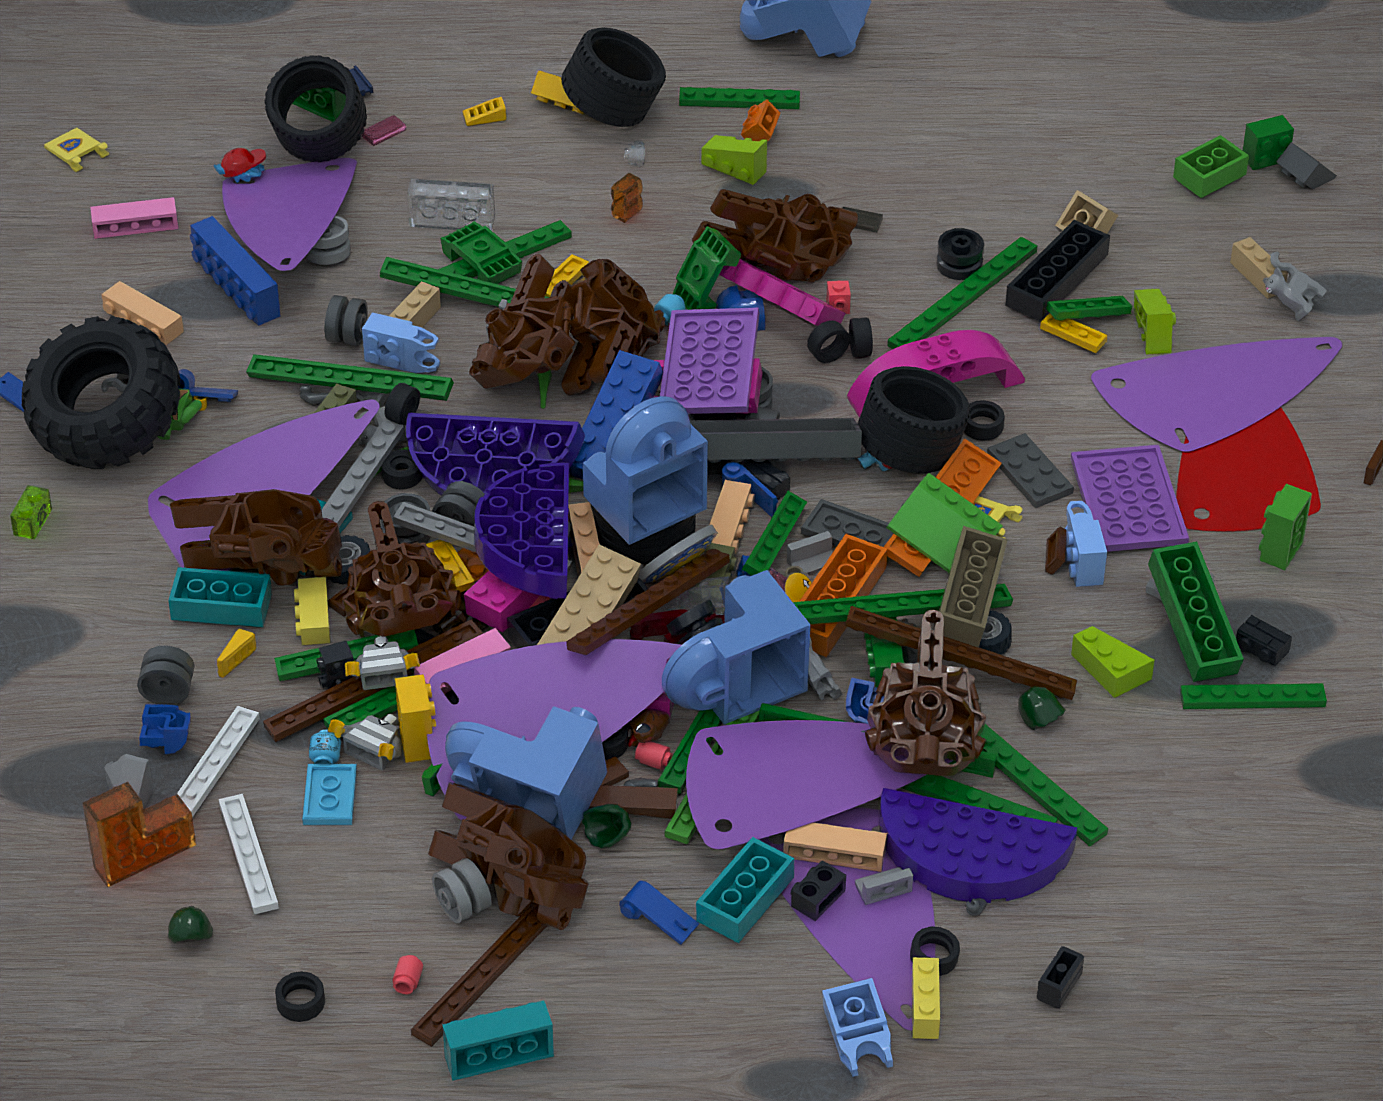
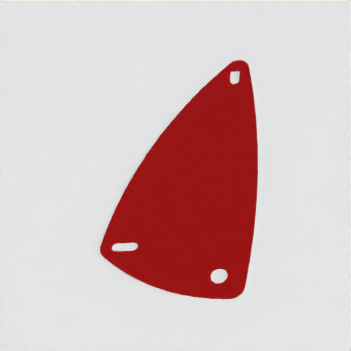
M1281 407L1254 424L1226 438L1193 451H1182L1176 499L1186 529L1218 532L1262 529L1267 519L1264 518L1267 506L1273 504L1277 491H1282L1286 484L1312 493L1308 516L1318 512L1321 508L1319 492L1310 461L1297 432ZM1187 436L1185 437L1184 444L1189 443ZM1198 508L1208 510L1210 515L1206 519H1199L1195 517L1194 511Z

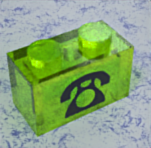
M27 485L10 515L13 535L30 539L37 537L52 510L49 489Z

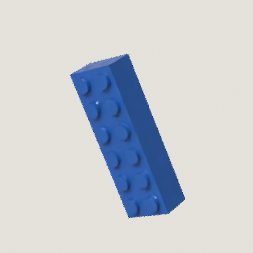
M213 216L190 225V240L193 244L192 257L194 261L199 262L204 271L213 277L215 283L224 289L226 295L233 298L238 308H242L246 312L247 317L250 320L252 319L258 326L280 317L277 283Z
M619 350L582 427L585 438L577 458L569 468L571 476L583 479V462L587 461L597 452H606L610 434L619 420L639 403L654 398L663 376L660 362Z

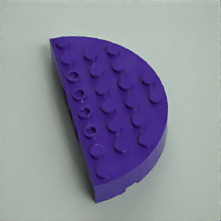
M408 413L406 422V437L410 454L425 481L441 496L447 486L455 481L473 484L486 494L487 488L495 481L522 468H527L529 471L538 469L541 464L569 463L570 468L577 458L585 438L580 423L575 421Z
M569 463L541 464L538 469L528 471L527 468H522L507 474L487 488L486 494L480 497L475 509L474 545L485 567L496 577L511 586L551 599H566Z
M883 788L881 795L879 828L880 832L887 833L886 851L889 857L902 870L909 868L913 874L914 882L917 880L926 885L927 890L947 898L966 902L981 898L986 900L987 903H991V899L1005 898L1006 901L1022 898L1051 883L1055 876L1067 866L1075 848L1078 827Z

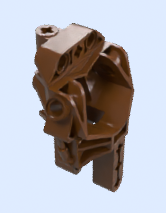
M722 189L713 201L710 210L720 218L734 221L736 229L703 221L694 234L692 242L694 243L698 240L708 226L718 230L741 253L740 259L764 269L781 280L815 282L824 276L829 266L833 267L843 260L852 245L850 234L856 227L858 214L857 212L839 207L829 206L827 208L826 204H821L820 200L812 194H804L788 202L789 195H785L783 200L780 198L776 200L770 198L759 199Z
M535 254L528 259L511 303H507L504 310L499 308L493 309L485 318V322L488 324L489 342L479 345L477 356L472 360V366L469 369V375L484 389L522 381L532 372L539 374L549 370L558 371L574 351L572 347L575 345V341L569 336L571 320H573L575 312L573 307L577 298L572 292V286L566 280L557 283L550 297L544 298L554 274V267L541 254Z
M609 259L592 260L582 267L580 271L584 277L571 287L577 300L573 307L575 312L574 318L571 320L570 333L578 343L561 383L563 391L569 396L588 389L592 381L596 384L603 383L619 350L643 357V354L650 347L660 343V332L665 326L664 313L661 310L654 311L653 305L648 301L643 287Z
M270 489L235 493V495L180 499L170 504L176 528L214 526L209 535L210 540L192 541L180 546L184 568L207 570L258 568L259 574H264V572L270 574V578L279 586L294 583L297 580L299 571L306 572L308 569L314 571L316 577H337L342 574V561L339 556L342 541L338 524L333 520L323 518L320 503L313 496Z
M376 501L370 504L368 514L376 550H371L368 554L353 559V566L348 569V594L343 596L347 615L346 622L353 634H360L361 638H364V631L382 637L434 625L448 611L451 616L455 615V611H458L460 608L461 594L460 590L456 588L453 571L444 569V565L435 555L434 549L427 548L425 542H415L412 544L403 542L398 544L387 503ZM380 520H383L385 533L381 529Z
M929 610L923 615L917 648V663H891L890 668L884 669L876 690V698L873 705L868 708L867 721L871 729L865 730V737L869 749L874 751V755H878L891 769L899 773L953 776L966 768L971 762H975V758L978 759L986 743V739L980 736L985 726L986 715L981 712L979 707V697L974 683L975 677L969 674L968 668L942 665L944 617L937 610ZM930 623H934V630H931ZM904 755L907 759L900 761L895 756ZM949 758V760H955L956 763L947 764L944 760Z
M449 782L442 807L467 818L462 819L458 836L445 831L435 830L428 855L452 865L463 858H468L480 870L484 879H486V883H493L500 911L521 916L535 902L539 904L537 913L539 922L559 930H564L570 922L573 908L582 909L589 885L584 878H581L586 865V855L583 849L553 824L533 811L467 786Z

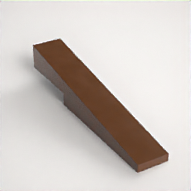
M600 785L588 809L605 804H618L628 814L672 819L676 810L678 788Z

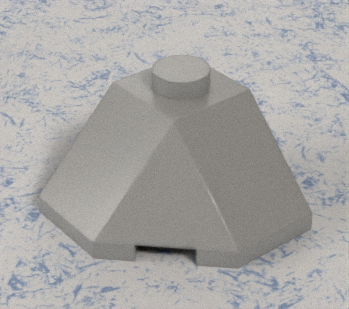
M125 754L118 761H111L105 765L107 785L119 808L141 813L153 794L149 760Z

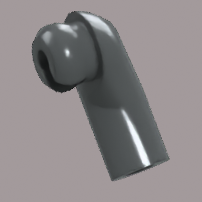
M302 385L299 395L306 402L316 405L321 404L329 392L315 394L311 391L310 385Z
M636 778L626 781L623 786L658 787V780Z
M981 898L972 899L971 902L968 901L966 903L967 913L972 916L980 915L987 906V902Z

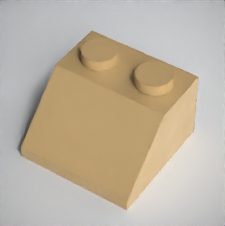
M1077 190L1055 226L1064 230L1073 220H1077L1107 234L1119 215Z

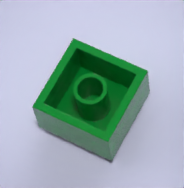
M1283 115L1246 124L1242 151L1249 155L1248 165L1252 170L1277 165V160L1293 141L1294 128Z

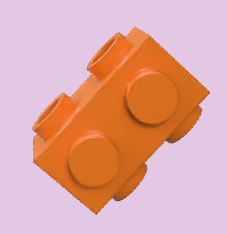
M768 100L763 101L759 105H753L748 110V117L743 123L744 127L740 135L744 139L751 138L752 141L765 139L768 142L772 137L780 112Z

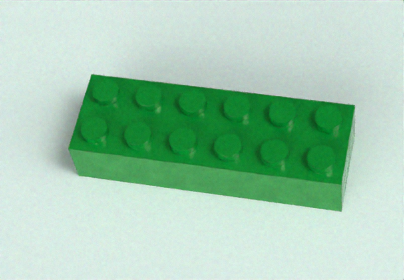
M1197 541L1153 549L1148 566L1193 682L1238 674L1244 658Z

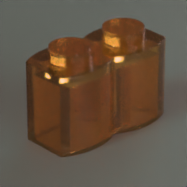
M628 173L611 187L613 199L611 205L612 215L624 223L640 212L643 207L641 197L643 185L639 177Z

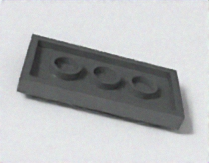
M1026 433L988 447L987 453L1002 463L999 468L1035 508L1073 494L1074 486Z
M823 499L818 502L801 527V534L809 537L829 531L832 535V545L838 546L844 535L848 534L884 547L894 533L886 528L889 524L888 522Z

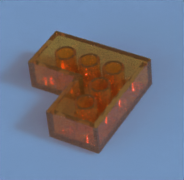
M125 782L83 802L93 867L107 887L196 845L192 812L178 794L143 809L141 798L129 782Z

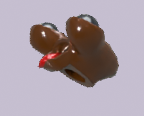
M644 709L625 724L629 726L628 747H637L639 742L646 743L661 738L662 733L670 723L669 714L656 709Z

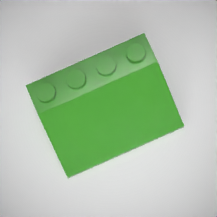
M928 473L886 528L949 573L963 526L997 536L1003 525Z

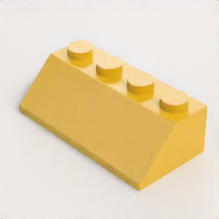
M538 70L531 94L537 96L536 100L548 103V100L555 102L554 105L563 109L566 106L573 107V112L583 114L566 95L561 77Z

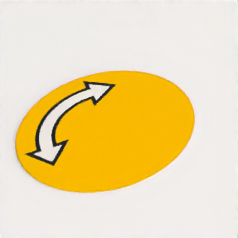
M793 573L786 580L785 593L792 602H799L812 582L804 574Z

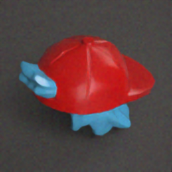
M234 148L224 155L221 164H214V168L224 177H233L237 183L240 179L249 182L251 177H260L262 175L261 172L265 170L264 165L261 163L266 159V153L263 149L248 151L245 148Z

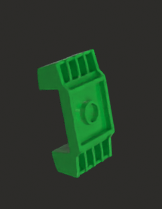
M475 221L440 238L443 253L451 261L462 257L477 270L478 280L498 284L521 273L522 260L513 252L512 248L488 227L481 226Z
M707 226L700 238L693 243L676 276L677 283L673 295L680 296L688 310L715 309L717 304L708 295L723 266L736 267L741 253L718 230Z

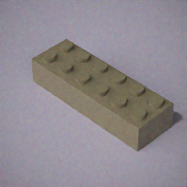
M963 526L939 608V612L944 617L943 636L979 647L1008 539Z

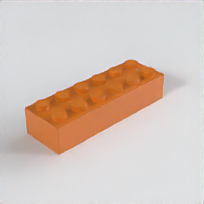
M845 534L799 602L868 596L886 570L888 549ZM846 621L810 624L813 651L827 657L847 628L845 626Z

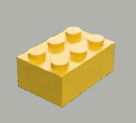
M424 674L395 678L399 731L405 762L429 760L431 757L427 734H432V727L436 726L435 719H431V716L436 715L434 701H429V698H432L430 683H425Z

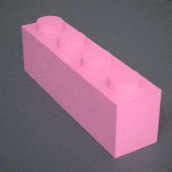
M174 197L90 207L94 239L178 229Z
M494 628L421 663L420 667L416 666L414 668V676L424 674L425 683L429 684L431 677L440 671L481 657L511 650V647L498 630ZM446 682L440 685L444 695L453 690Z

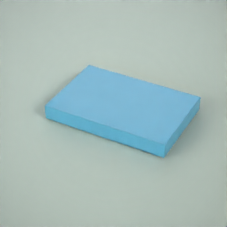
M308 764L302 817L303 825H352L357 764Z

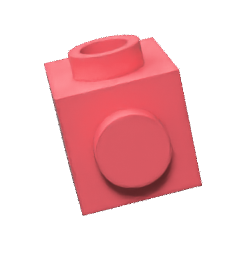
M827 281V304L846 314H850L851 293L849 281Z

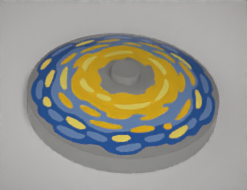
M709 525L696 531L656 557L639 571L640 580L644 584L664 579L699 557L718 534L714 526Z

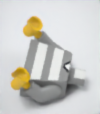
M379 636L375 638L374 644L364 647L363 654L359 655L356 661L345 663L346 676L361 675L363 690L395 686V678L408 677L407 670L416 666L420 667L417 653L409 654L405 649H400L397 642H388L386 637Z
M388 714L384 720L372 715L367 716L364 720L351 725H345L342 721L335 719L330 722L328 732H334L337 738L343 737L345 754L382 771L389 760L401 756L402 741L399 738L397 728L399 722L391 714Z

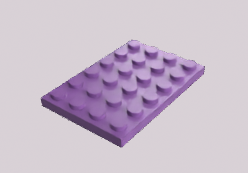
M759 309L672 310L660 396L676 399L686 409L688 414L748 412Z
M1159 445L1071 452V462L1083 502L1091 510L1093 520H1099L1107 552L1174 546L1189 542V536Z

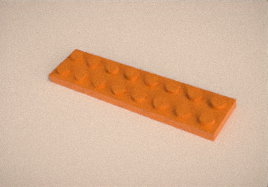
M964 438L936 478L973 504L1002 463ZM895 534L891 536L884 546L888 549L887 556L918 577L921 576L932 561Z

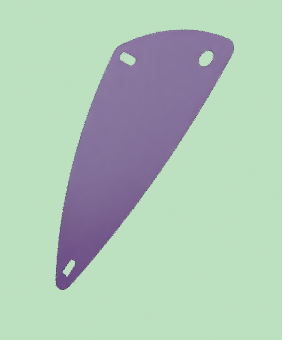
M337 158L330 161H315L262 171L260 177H251V180L255 181L251 184L233 183L235 181L233 177L227 178L223 181L222 194L228 219L242 241L265 262L280 271L294 269L317 243L336 215L351 184L357 161L352 158ZM329 165L339 166V169L333 171L326 170L325 168ZM283 259H291L289 265H280Z
M1315 337L1208 347L1156 356L1100 369L1091 375V380L1107 403L1130 424L1170 447L1189 452L1243 430L1287 403L1326 368L1342 348V342L1335 337ZM1329 343L1332 348L1318 350L1316 346ZM1117 378L1122 379L1126 385L1120 389L1111 386V381ZM1176 428L1183 429L1189 443L1182 444L1175 433Z
M365 400L346 404L267 429L209 456L154 490L148 497L149 515L180 566L184 568L180 546L187 542L210 540L209 535L214 526L176 528L171 508L158 501L160 496L165 495L176 501L190 498L235 495V493L270 489L310 495L362 434L378 412L379 403L375 400ZM362 407L368 410L360 419L354 418V415ZM232 568L210 570L230 571Z
M611 639L588 655H583L567 650L566 641L488 655L434 674L429 681L432 698H429V701H434L436 715L431 716V719H435L436 726L432 727V734H427V740L433 766L442 764L436 777L444 795L446 794L449 782L455 783L451 779L454 771L448 763L445 752L446 735L453 724L458 722L479 723L518 738L525 736L526 741H533L553 706L570 712L572 707H580L591 712L597 718L603 742L664 692L662 688V674L666 661L681 645L645 640ZM442 683H448L459 698L457 704L453 705L449 702L440 689ZM455 813L460 820L467 818L466 816Z
M820 720L765 721L724 725L700 730L695 736L688 757L686 787L691 814L704 843L713 849H724L748 843L752 837L759 840L844 812L880 797L883 788L896 790L926 774L895 772L878 755H874V751H871L867 744L865 732H861L871 729L869 724ZM708 737L716 739L723 750L722 755L714 754L706 742ZM904 755L895 756L900 761L907 759ZM947 758L944 761L948 764L953 760H949V758ZM721 819L729 820L732 823V829L727 832L718 831L715 828V823Z
M851 808L813 823L871 831L872 828L879 825L880 810ZM769 837L759 839L760 841L768 844L769 846L783 852L784 843L773 844L772 842H770ZM887 851L885 852L882 872L897 868ZM794 859V878L782 891V895L790 906L792 896L790 893L794 884L801 882L806 877L808 871L819 863ZM831 865L846 874L845 892L816 921L793 907L792 909L824 949L854 982L873 979L883 1010L906 1030H912V1018L907 1019L900 1007L907 1004L912 1009L913 963L910 959L912 940L915 934L922 928L935 927L931 891L927 890L926 885L916 880L915 882L913 881L912 892L865 905L855 886V880L880 872ZM929 943L920 947L926 956L935 958V944Z

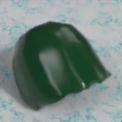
M1033 686L1021 694L1018 699L1020 715L1024 723L1032 730H1035L1036 727H1045L1048 723L1054 722L1066 711L1055 695L1045 687Z
M618 804L596 806L583 813L582 823L585 826L584 832L586 837L589 838L590 844L600 849L610 848L623 840L631 830L632 823L629 814Z
M187 906L177 910L168 925V938L173 943L188 939L200 941L209 939L213 935V927L208 917L201 909L194 906Z

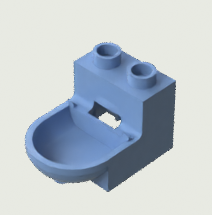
M745 0L740 12V28L745 37L751 40L767 39L791 31L797 33L801 29L806 33L818 57L832 53L837 57H842L855 49V42L861 28L865 24L864 19L871 0Z
M660 396L645 400L629 410L619 420L610 434L606 452H597L587 461L583 462L584 497L629 545L707 509L708 441L690 424L686 409L676 399Z
M768 570L750 577L747 575L739 576L729 585L725 586L724 624L695 635L674 652L664 668L662 688L673 703L683 708L698 711L713 709L723 724L759 711L762 703L774 705L804 693L808 690L810 623Z
M553 706L533 741H526L525 736L518 738L474 722L455 723L446 735L445 752L448 763L454 771L451 779L455 783L529 809L553 824L571 840L583 819V813L588 810L607 774L597 718L591 712L580 707H572L570 712Z

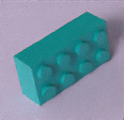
M178 567L168 600L171 620L264 627L272 596L270 574Z
M752 837L697 900L696 921L739 943L793 880L794 858Z
M544 1000L442 1024L444 1054L452 1081L554 1057L553 1024Z

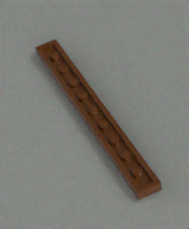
M718 549L707 550L703 555L693 559L692 562L679 568L676 572L651 586L645 592L635 596L634 599L621 605L601 620L591 624L587 629L577 633L576 636L566 641L567 650L588 655L730 563L729 554L720 552Z
M850 607L845 623L846 627L917 650L921 628L860 608ZM943 636L942 659L946 661H953L971 669L981 670L989 675L1008 679L1013 683H1020L1029 687H1045L1059 698L1073 699L1077 684L1076 679Z
M471 619L407 650L409 654L417 653L419 663L421 664L483 634V632ZM414 668L407 670V676L414 674ZM361 675L354 676L264 720V728L273 740L277 742L387 687L363 690Z

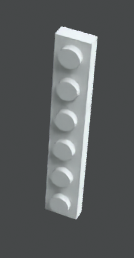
M240 706L236 707L169 804V813L190 820L193 818L259 721V712Z
M243 794L218 799L254 915L279 909Z

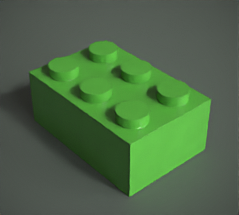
M1220 135L1175 158L1173 178L1197 196L1203 198L1245 176L1249 155Z
M1286 484L1282 491H1277L1273 504L1268 505L1264 513V518L1267 519L1261 531L1264 537L1259 545V551H1261L1260 561L1286 570L1304 542L1312 493Z

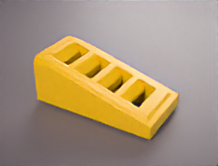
M502 97L491 99L462 111L467 126L506 120V108Z
M238 629L217 659L219 677L224 678L255 651L256 639L254 633Z

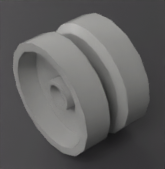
M334 216L323 235L306 255L310 262L319 265H330L339 263L350 255L349 228L346 220L339 216Z
M463 858L454 863L451 870L444 868L433 874L432 885L435 895L444 912L455 923H461L469 919L472 911L480 913L490 908L491 895L488 885L480 870L468 858Z

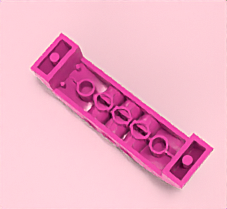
M959 330L911 342L888 351L872 362L858 376L847 394V399L860 418L873 378L883 370L901 366L926 369L947 378L952 383L994 372L1004 388L1025 383V378L997 338L982 331Z

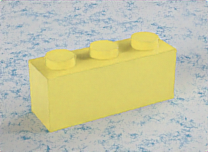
M326 577L298 579V588L294 589L295 603L299 602V605H295V618L300 619V622H295L296 636H301L302 645L330 643Z
M913 957L912 1038L939 1039V958Z

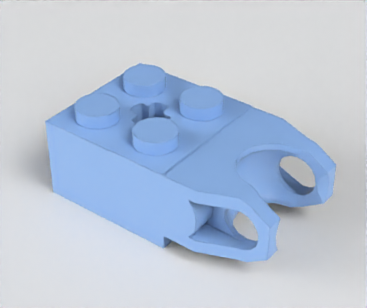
M371 313L362 328L364 360L366 362L413 373L434 372L438 369L440 360L426 351L435 349L436 344L439 342V338L435 334L422 327L414 326L411 321ZM425 339L433 340V342L429 344H425L422 341ZM422 362H434L435 364L425 366Z
M1070 501L1066 511L1067 526L1065 527L1067 530L1065 560L1070 562V578H1074L1076 587L1103 585L1107 550L1099 520H1093L1091 510L1083 501ZM1079 507L1084 510V513L1080 512L1074 515L1071 509Z
M870 978L823 990V1008L840 1060L850 1070L852 1077L858 1076V1059L866 1054L878 1056L887 1068L893 1067L890 1044L891 1034L873 979Z

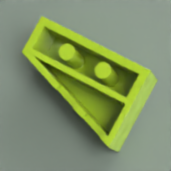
M714 135L702 147L701 164L754 185L766 173L767 140L752 141L751 138L738 140L736 137Z
M1160 289L1134 290L1133 310L1138 328L1143 327L1144 334H1141V339L1146 341V355L1172 353V326L1176 324L1175 312H1172L1171 305L1167 303L1166 296H1163Z
M1093 626L1073 635L1071 655L1114 698L1152 680L1155 660Z

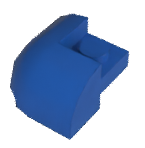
M737 285L728 287L717 297L716 309L758 308V331L765 330V311L762 297L750 290L739 291Z
M851 678L846 696V710L854 723L869 724L867 721L868 708L873 705L877 695L875 682Z
M145 704L142 715L143 726L139 737L140 746L151 748L164 746L165 754L175 753L182 749L187 741L190 729V712L186 713L179 710L178 705Z

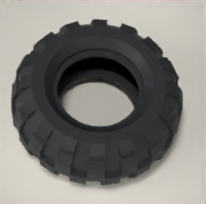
M97 316L86 318L84 324L78 327L71 323L60 329L62 334L53 341L48 338L39 347L40 356L37 359L30 360L22 387V408L24 409L25 422L43 449L53 454L56 459L78 467L81 465L90 469H104L105 465L110 463L117 467L130 463V456L138 452L144 455L154 448L153 441L156 437H164L170 429V424L172 423L171 416L176 415L180 400V390L178 389V386H180V375L178 367L168 348L160 341L158 336L148 328L124 318L111 316L106 321ZM110 374L129 376L125 390L110 405L92 412L74 411L77 397L92 381Z

